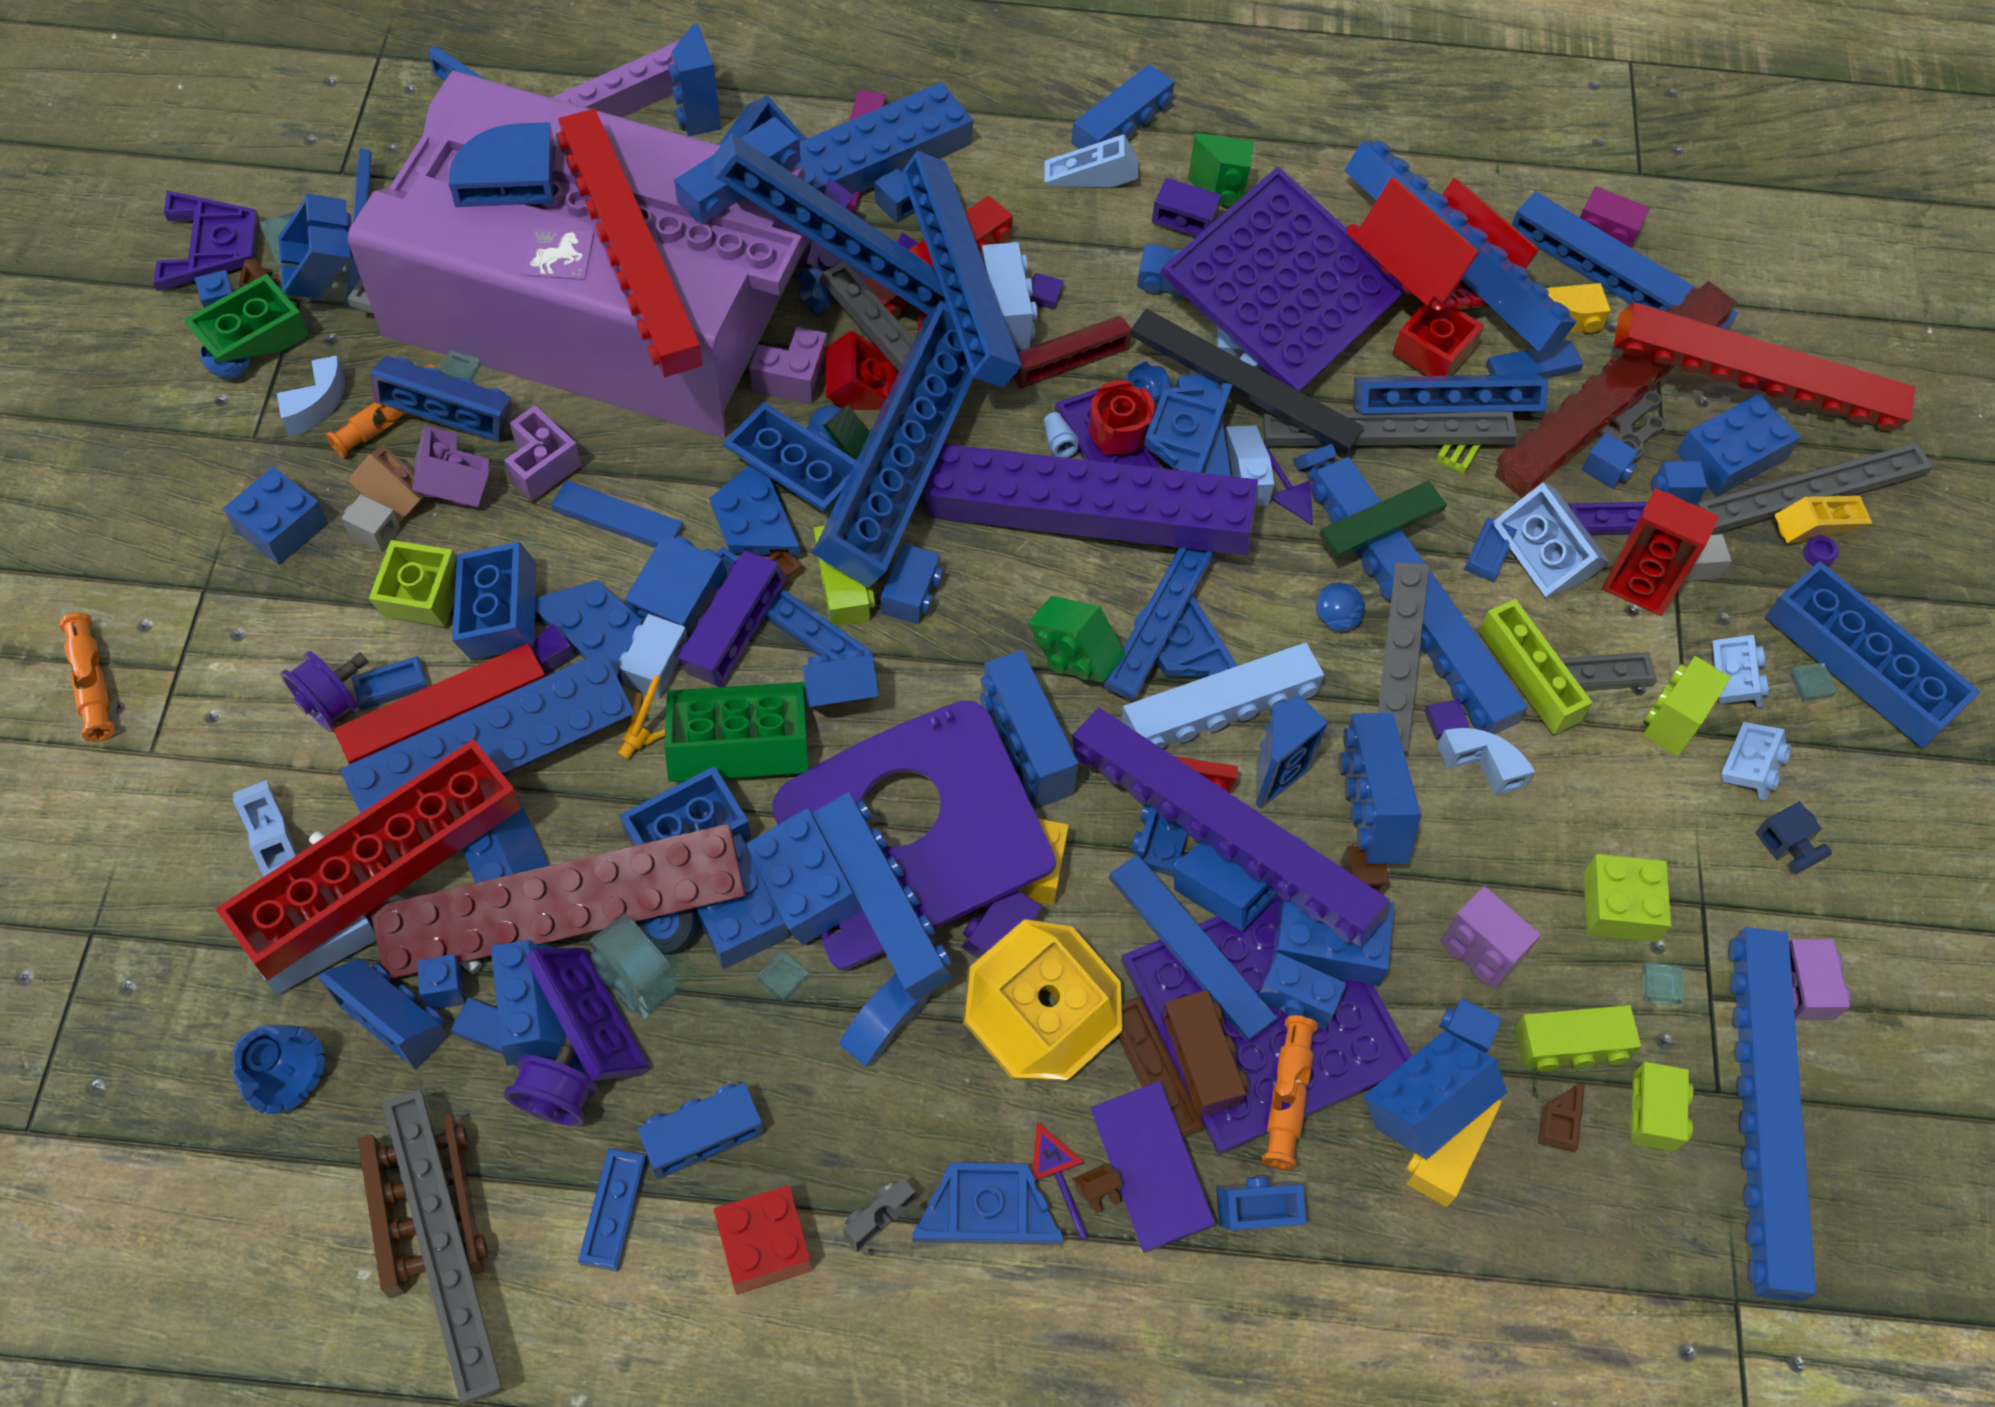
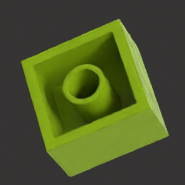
M390 540L369 600L383 617L445 627L455 600L457 555L452 549Z
M1696 656L1693 657L1687 667L1680 664L1645 717L1644 721L1649 723L1643 736L1674 755L1679 756L1705 720L1731 679V676Z
M1595 854L1583 871L1587 936L1658 942L1671 927L1667 861Z

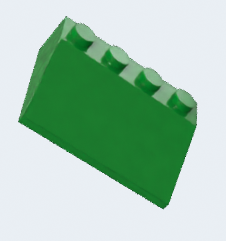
M803 682L667 690L664 749L668 782H684L713 766L716 767L723 780L737 777L759 778L767 775L782 774L792 776L807 772L808 757Z

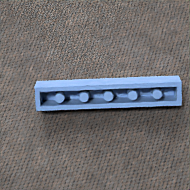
M1305 642L1123 706L1121 722L1163 749L1166 745L1177 741L1180 743L1187 742L1197 734L1208 730L1210 732L1218 731L1224 728L1227 723L1239 719L1241 721L1249 720L1257 715L1258 712L1269 708L1272 710L1280 701L1284 699L1289 701L1297 694L1304 699H1308L1319 691L1324 673L1308 644Z

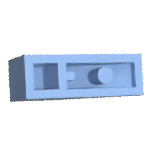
M1124 134L1045 161L1044 182L1047 186L1114 187L1138 179V156Z
M1257 426L1226 427L1225 434L1232 476L1258 479L1257 507L1269 506L1275 484L1270 457Z

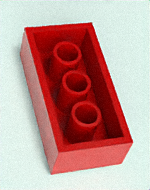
M1655 488L1614 560L1601 590L1662 617L1706 547L1719 516Z

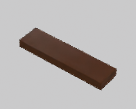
M1140 996L1121 1003L1122 1031L1117 1037L1141 1087L1158 1081L1161 1082L1182 1139L1203 1131L1204 1125L1201 1119L1198 1118L1191 1098Z

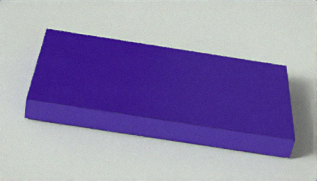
M1098 389L1055 403V411L1061 414L1062 418L1078 436L1077 450L1083 460L1160 468L1150 449L1146 446L1129 454L1109 456L1099 450V447L1092 441L1088 432L1091 401L1096 393H1098Z
M585 948L532 949L525 956L528 965L591 1081L641 1076L650 1068Z
M1160 1081L1090 1107L1110 1164L1113 1169L1118 1171L1123 1186L1119 1188L1143 1253L1216 1226Z

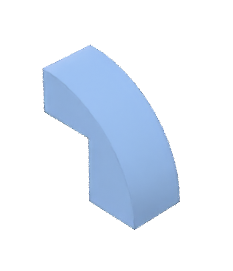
M337 356L311 361L315 379L314 386L277 393L281 420L289 437L305 433L320 425L339 405L345 389V375Z
M1472 728L1444 730L1437 744L1447 769L1479 761L1495 796L1525 788L1535 773L1529 761L1516 747L1503 738L1486 731Z
M268 780L233 793L234 805L248 832L249 847L264 877L297 855L291 834Z

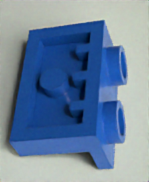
M1145 802L1140 821L1146 822L1143 833L1136 831L1131 851L1136 852L1152 871L1174 877L1173 867L1178 858L1181 857L1187 832L1185 828L1175 821L1169 822L1160 816L1157 809Z

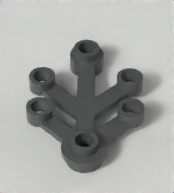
M1614 358L1609 362L1605 370V376L1608 383L1613 385L1615 407L1605 400L1597 389L1591 387L1583 390L1579 402L1588 409L1595 407L1618 425L1619 432L1605 423L1603 417L1596 412H1590L1586 415L1582 427L1588 433L1598 432L1602 436L1607 432L1637 450L1638 453L1634 459L1636 461L1644 452V442L1651 436H1659L1665 427V422L1661 417L1652 415L1647 418L1644 426L1636 433L1632 430V424L1646 412L1657 410L1661 402V396L1655 391H1647L1643 394L1641 400L1630 409L1626 382L1633 372V366L1624 358Z

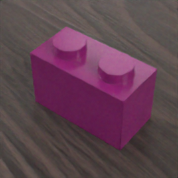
M1595 186L1583 208L1580 218L1631 248L1650 207Z

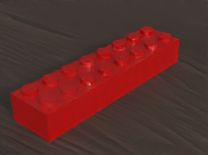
M472 739L215 910L268 981L522 809L515 789L477 742Z

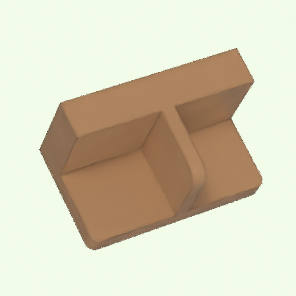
M384 445L370 453L348 478V481L365 497L393 509L398 523L417 504L426 498V496L419 492L412 491L414 473Z

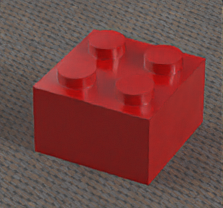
M1424 304L1400 329L1392 354L1427 376H1451L1476 349L1484 325L1459 309L1436 311L1431 306Z
M789 1185L713 1208L736 1295L812 1272L810 1257Z

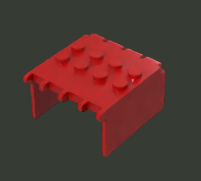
M1395 177L1390 178L1362 225H1348L1347 234L1381 264V269L1386 274L1397 278L1402 283L1401 287L1407 293L1417 296L1425 305L1431 306L1436 311L1490 307L1462 281V278L1480 251ZM1452 178L1442 194L1448 199L1447 204L1452 209L1465 214L1468 218L1467 222L1472 227L1482 230L1488 236L1486 240L1493 246L1503 249L1508 254V260L1526 270L1540 249L1459 179Z

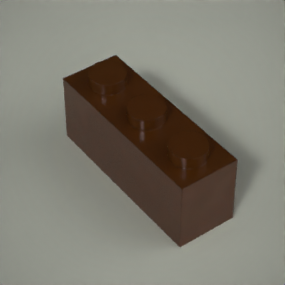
M1208 990L1166 1001L1161 1015L1198 1118L1241 1106L1246 1096V1091H1248V1082L1243 1070H1237L1233 1059L1235 1056L1234 1044L1231 1037L1223 1033L1220 1025L1222 1013L1217 1001L1211 1000Z

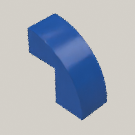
M894 974L865 1004L838 1044L867 1067L882 1056L896 1030L920 1014L932 991L914 1001L904 989L897 974Z

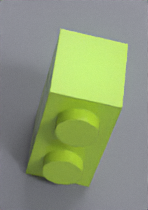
M1644 1061L1633 1072L1631 1144L1676 1152L1691 1139L1693 1122L1692 1119L1688 1118V1106L1693 1098V1085L1689 1083V1069Z

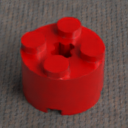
M1126 380L1111 381L1098 389V393H1096L1091 401L1088 432L1092 441L1103 454L1108 456L1129 454L1145 447V437L1155 410L1152 396L1143 387L1140 390L1132 386V382Z

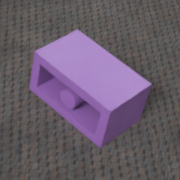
M1792 939L1789 942L1795 1020H1836L1850 1008L1851 994L1849 988L1844 984L1842 975L1843 960L1841 954L1837 952L1834 939Z

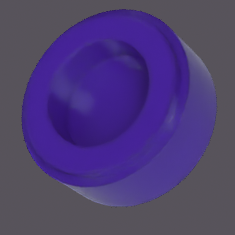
M1822 535L1810 538L1803 548V556L1812 566L1821 561L1829 567L1839 555L1837 544L1829 537Z

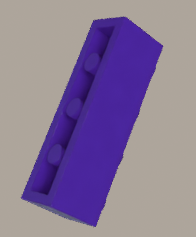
M744 550L739 560L733 563L726 581L715 592L713 602L706 613L699 618L697 628L690 639L681 647L678 659L688 675L719 687L723 686L786 581L778 562Z

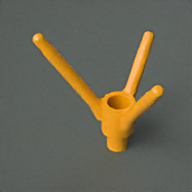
M659 675L653 677L642 706L641 693L635 694L632 707L634 714L631 716L627 733L622 738L624 743L617 752L627 760L630 759L635 750L639 751L643 745L647 746L665 737V729L651 734L642 726L660 681Z

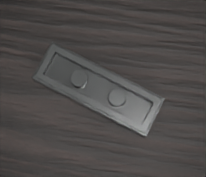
M1649 652L1560 658L1584 691L1651 687L1657 682Z

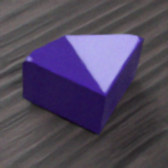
M554 623L539 635L534 641V648H531L544 674L551 672L574 658L570 644Z

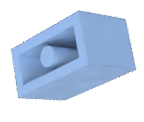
M648 614L643 625L639 624L636 627L632 639L633 643L629 651L623 652L619 659L618 670L620 671L623 685L647 693L653 677L659 675L660 681L654 696L660 698L679 663L678 657L681 647L688 641L686 628Z

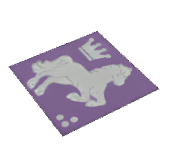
M532 226L522 275L585 279L594 231Z

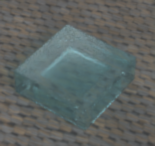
M450 350L439 370L447 376L456 379L467 378L472 381L481 364L478 358Z
M1825 663L1796 667L1789 673L1802 702L1833 697L1837 692Z
M783 950L757 975L758 981L784 1003L809 978V972Z
M1655 963L1644 964L1642 967L1644 1001L1680 1005L1684 1001L1682 967Z

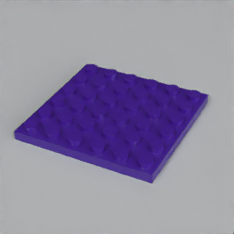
M1278 166L1169 260L1160 271V274L1272 377L1300 392L1406 293L1401 287L1402 283L1397 278L1386 274L1381 269V264L1347 234V228Z
M1279 896L1243 931L1218 916L1198 924L1258 996L1272 967ZM1158 940L1122 955L1121 962L1191 1098L1161 1014L1166 1001L1202 992L1203 990L1164 943ZM1336 978L1347 984L1326 1030L1318 1027V1030L1313 1033L1311 1051L1314 1056L1309 1082L1306 1086L1307 1097L1304 1118L1374 1088L1413 1056L1372 984ZM1266 1004L1277 1017L1275 1023L1248 1043L1222 1013L1220 1025L1224 1035H1229L1233 1041L1235 1048L1233 1059L1237 1070L1242 1069L1246 1076L1248 1091H1246V1096L1241 1106L1200 1117L1218 1156L1269 1134L1267 1132L1274 1086L1278 1078L1277 1065L1280 1048L1285 1045L1287 1028L1284 1023L1285 1019L1290 1016L1271 1005ZM1282 1101V1110L1291 1106L1289 1103Z

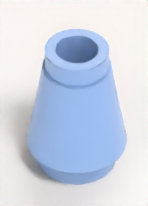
M1057 412L1048 414L1044 418L1049 451L1056 457L1068 458L1072 456L1078 449V436L1062 418L1061 414Z

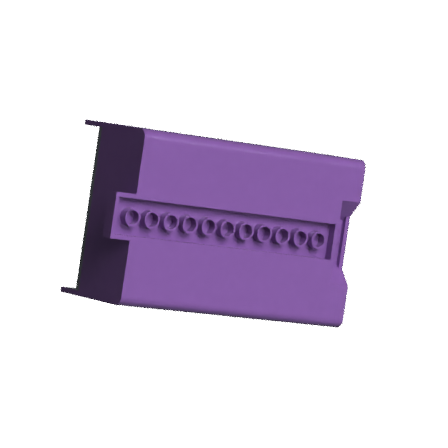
M452 71L429 105L423 136L388 189L375 190L350 227L348 243L361 277L347 298L350 307L373 313L381 336L726 438L725 409L796 266L805 268L804 265L809 250V238L748 198L736 202L722 211L717 217H713L704 224H700L677 203L674 179L714 155L721 145L597 111L700 344L702 367L664 378L659 365L653 367L647 351V346H650L648 340H641L636 321H639L637 315L631 316L626 302V297L629 295L627 291L621 292L615 275L618 269L617 267L611 268L605 252V248H608L606 243L601 244L595 229V224H598L597 220H590L585 206V201H588L586 196L580 197L575 178H578L577 174L571 175L565 158L568 152H561L556 138V133L561 132L558 118L590 109L458 71ZM550 122L555 143L554 203L455 207L449 187L450 167L455 155L466 142L488 129L502 125ZM794 166L788 169V171L805 181V170L803 168ZM532 226L594 231L585 279L522 275Z

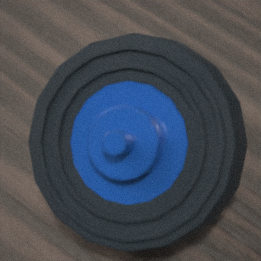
M691 908L633 922V929L637 940L644 948L656 954L671 955L684 950L693 941L698 931L699 917L696 909Z

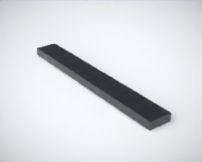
M1147 308L1131 328L1129 336L1221 386L1225 383L1232 384V392L1327 444H1333L1335 448L1346 454L1363 429V425Z

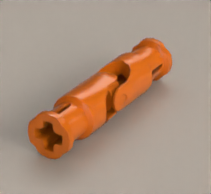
M429 364V365L426 367V368H428V367L436 368V367L433 366L432 364ZM374 402L349 418L348 424L336 432H328L326 438L337 454L345 458L348 456L349 450L361 442L367 443L397 422L400 416L408 413ZM375 412L385 421L374 425L373 416Z
M70 613L63 616L59 624L60 629L65 632L67 640L64 644L66 659L74 672H71V682L77 713L83 719L82 737L86 741H105L110 739L116 731L114 724L109 721L108 711L110 710L108 693L103 671L99 667L100 656L97 642L92 637L90 627L93 625L92 618L89 614Z
M1297 1015L1288 1016L1284 1023L1287 1028L1285 1045L1280 1048L1277 1065L1278 1078L1274 1086L1267 1132L1270 1134L1267 1153L1262 1156V1163L1264 1165L1285 1171L1296 1168L1297 1161L1294 1159L1296 1139L1301 1137L1307 1097L1306 1086L1309 1082L1314 1056L1311 1051L1313 1033L1318 1030V1023L1315 1020ZM1282 1101L1289 1103L1291 1106L1282 1110Z

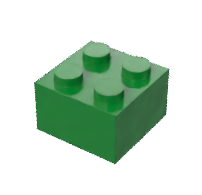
M1050 596L1028 622L1034 634L1035 642L1044 652L1049 667L1056 673H1065L1077 676L1083 680L1089 679L1103 683L1126 655L1101 606Z

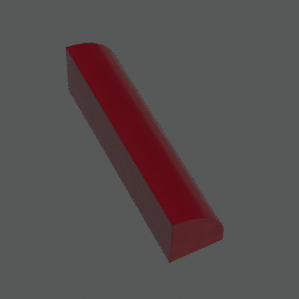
M1116 316L1018 351L1017 355L1021 367L1013 378L1019 388L1022 389L1127 351L1130 348L1131 336L1129 335L1131 328L1122 317Z

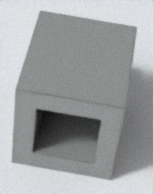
M361 494L353 504H350L345 509L341 518L349 537L380 552L385 549L390 540L400 530V525L393 509Z
M1723 534L1710 536L1706 547L1684 581L1720 579L1732 561Z

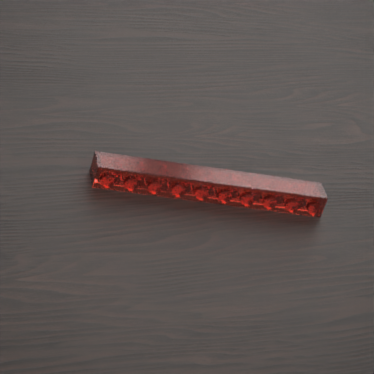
M1708 280L1699 289L1694 287L1690 290L1681 305L1677 306L1674 304L1667 312L1720 328L1729 320L1737 302ZM1623 351V355L1618 359L1616 357L1611 358L1603 367L1602 373L1597 377L1595 375L1590 376L1583 384L1580 392L1577 394L1571 393L1565 398L1558 411L1547 413L1536 430L1529 429L1520 438L1515 448L1511 449L1509 447L1502 452L1497 459L1499 465L1495 477L1521 499L1524 498L1669 373L1675 365L1657 364L1651 358L1631 356L1626 354L1625 351Z

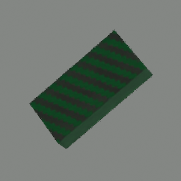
M847 405L822 426L842 452L857 460L870 432L852 408Z

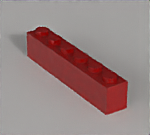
M989 195L964 211L980 255L982 254V245L1003 244L1012 236L1013 215ZM925 239L909 249L910 252L934 267ZM868 277L863 281L895 318L912 306L911 303L872 278Z
M527 643L334 728L333 731L350 765L544 678L545 674Z

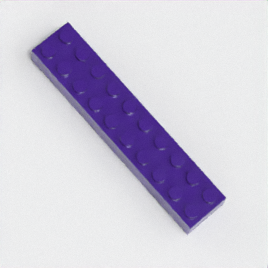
M943 444L930 473L925 499L929 518L1248 556L1257 507L1258 479Z

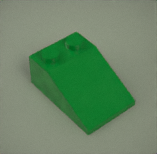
M267 274L183 319L185 324L218 363L280 352L309 336L300 311L285 294H282L281 289Z

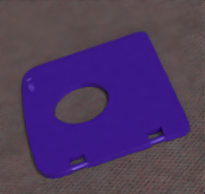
M958 701L870 737L834 755L782 785L775 794L772 804L773 815L777 825L806 808L813 813L847 792H850L856 802L864 801L867 793L877 782L895 773L913 772L931 780L938 788L941 801L940 812L933 827L926 835L911 844L897 847L888 846L883 850L887 858L895 857L904 875L899 877V880L903 887L910 885L920 904L915 906L919 916L926 914L934 929L1050 875L1056 868V857L994 723L986 709L974 701ZM863 910L839 923L841 931L830 935L829 931L821 934L828 958L833 966L839 970L851 969L885 953Z

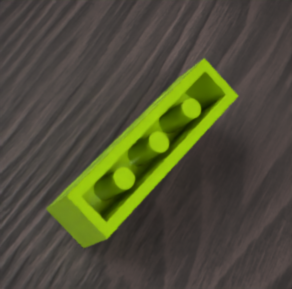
M1516 598L1489 610L1478 632L1552 734L1555 735L1580 723L1593 702Z

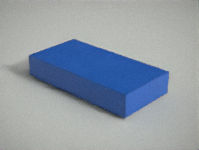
M1487 517L1464 570L1494 582L1509 550L1510 542L1507 539L1504 540L1495 528L1494 519ZM1502 524L1509 532L1511 538H1514L1517 529Z
M418 656L351 676L361 710L409 696L428 687Z

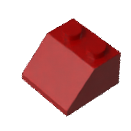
M851 330L826 347V398L842 407L849 405L852 410H881L896 379V368L876 345Z

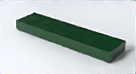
M1428 480L1322 528L1319 536L1335 558L1339 559L1444 511L1447 503Z

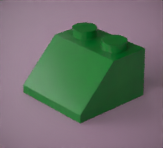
M1195 133L1188 180L1195 187L1222 195L1220 205L1233 206L1245 195L1254 141Z

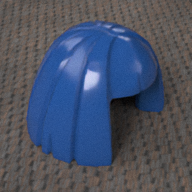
M271 1024L259 1026L255 1030L245 1033L237 1040L233 1048L234 1065L232 1069L235 1084L243 1099L255 1110L261 1113L265 1112L266 1114H280L283 1109L289 1111L303 1102V1097L307 1098L309 1096L308 1092L315 1089L320 1081L318 1076L323 1074L325 1057L321 1055L324 1053L322 1044L307 1029L293 1025Z

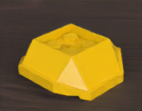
M1024 919L968 968L963 1024L1011 1079L1067 1081L1122 1031L1121 981L1073 926ZM1040 990H1047L1053 995V1007H1045L1040 1003L1038 999V992Z

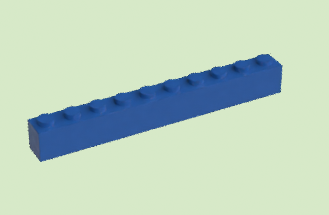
M733 133L729 135L712 156L715 178L929 315L940 301L947 305L933 266Z
M1380 140L1375 142L1362 141L1344 171L1376 201L1391 177L1399 180L1480 251L1462 278V281L1539 352L1556 351L1577 323L1569 315L1570 310L1565 305L1551 299L1548 296L1549 291L1544 286L1530 280L1527 277L1528 272L1523 267L1513 264L1508 260V254L1503 249L1493 246L1486 240L1488 236L1482 230L1472 227L1467 222L1468 218L1465 214L1452 209L1447 204L1448 199L1445 196L1431 190L1428 187L1429 182L1422 176L1414 174L1409 170L1410 165L1405 160L1395 157L1390 152L1391 148L1386 143Z
M917 150L901 173L972 377L1004 387L1021 367L1020 360L947 163Z
M1349 457L1316 470L1311 486L1312 495L1317 502H1321L1328 512L1332 524L1381 502ZM1402 530L1355 551L1361 559L1366 573L1372 575L1379 585L1382 596L1390 602L1395 563L1425 564ZM1429 570L1421 650L1425 651L1431 659L1436 673L1439 676H1443L1448 683L1455 700L1459 699V702L1462 703L1469 713L1470 720L1475 728L1495 735L1520 723L1528 708L1527 704Z
M1745 927L1731 940L1729 958L1734 960L1731 991L1733 994H1736V1007L1733 1013V1024L1735 1028H1738L1739 1038L1735 1048V1058L1740 1063L1741 1070L1737 1092L1743 1102V1112L1740 1116L1739 1126L1741 1133L1745 1134L1742 1167L1744 1170H1747L1748 1181L1744 1191V1202L1746 1207H1749L1750 1213L1746 1238L1748 1244L1752 1245L1749 1280L1754 1284L1755 1297L1802 1302L1816 1294L1789 938L1788 932Z

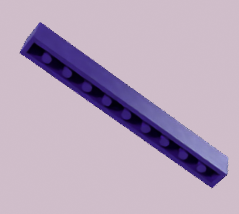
M1100 707L1072 735L1074 754L1081 763L1086 766L1092 765L1101 771L1102 775L1112 784L1118 783L1129 790L1130 794L1141 803L1147 802L1157 809L1160 816L1165 820L1178 823L1185 828L1186 832L1196 841L1203 840L1213 847L1215 852L1224 860H1232L1237 863L1252 879L1256 881L1262 880L1268 884L1281 899L1285 901L1291 900L1303 908L1305 914L1312 920L1322 921L1327 924L1343 941H1352L1361 948L1387 917L1390 899Z

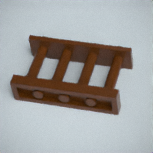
M449 1113L443 1115L446 1132L435 1135L439 1150L449 1147L452 1169L445 1170L444 1172L448 1186L453 1184L456 1186L459 1205L455 1206L454 1209L458 1222L462 1221L465 1237L464 1246L469 1265L478 1274L485 1272L482 1259L488 1258V1248L484 1235H478L462 1149L468 1146L464 1124L458 1125L452 1114ZM371 1134L357 1139L380 1288L389 1298L406 1294L404 1281L409 1280V1275L426 1271L422 1255L407 1260L404 1256L400 1257L398 1243L403 1242V1237L416 1234L412 1218L401 1222L398 1218H393L391 1205L397 1204L398 1199L407 1197L403 1182L393 1184L392 1181H387L386 1168L391 1167V1163L397 1162L394 1146L388 1148L386 1144L381 1145L377 1138Z

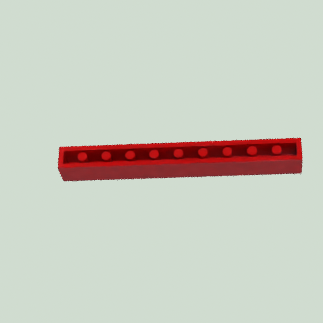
M593 108L558 118L561 131L556 133L558 145L561 152H568L565 158L571 175L577 174L578 178H575L580 197L586 196L588 201H585L587 213L591 221L597 220L598 224H595L598 239L601 244L606 243L608 248H605L610 267H617L618 272H615L618 286L621 292L627 291L629 295L626 297V302L631 316L637 315L639 321H636L637 329L641 340H648L650 346H647V351L653 367L659 365L664 378L702 367L703 363L698 339L596 109Z
M1636 302L1619 313L1613 347L1624 350L1628 355L1648 357L1657 364L1675 365L1688 373H1702L1710 376L1715 381H1729L1738 384V387L1742 389H1755L1766 392V395L1769 397L1793 400L1799 406L1820 408L1826 414L1847 416L1853 422H1867L1877 425V428L1880 430H1895L1897 427L1911 421L1915 386Z

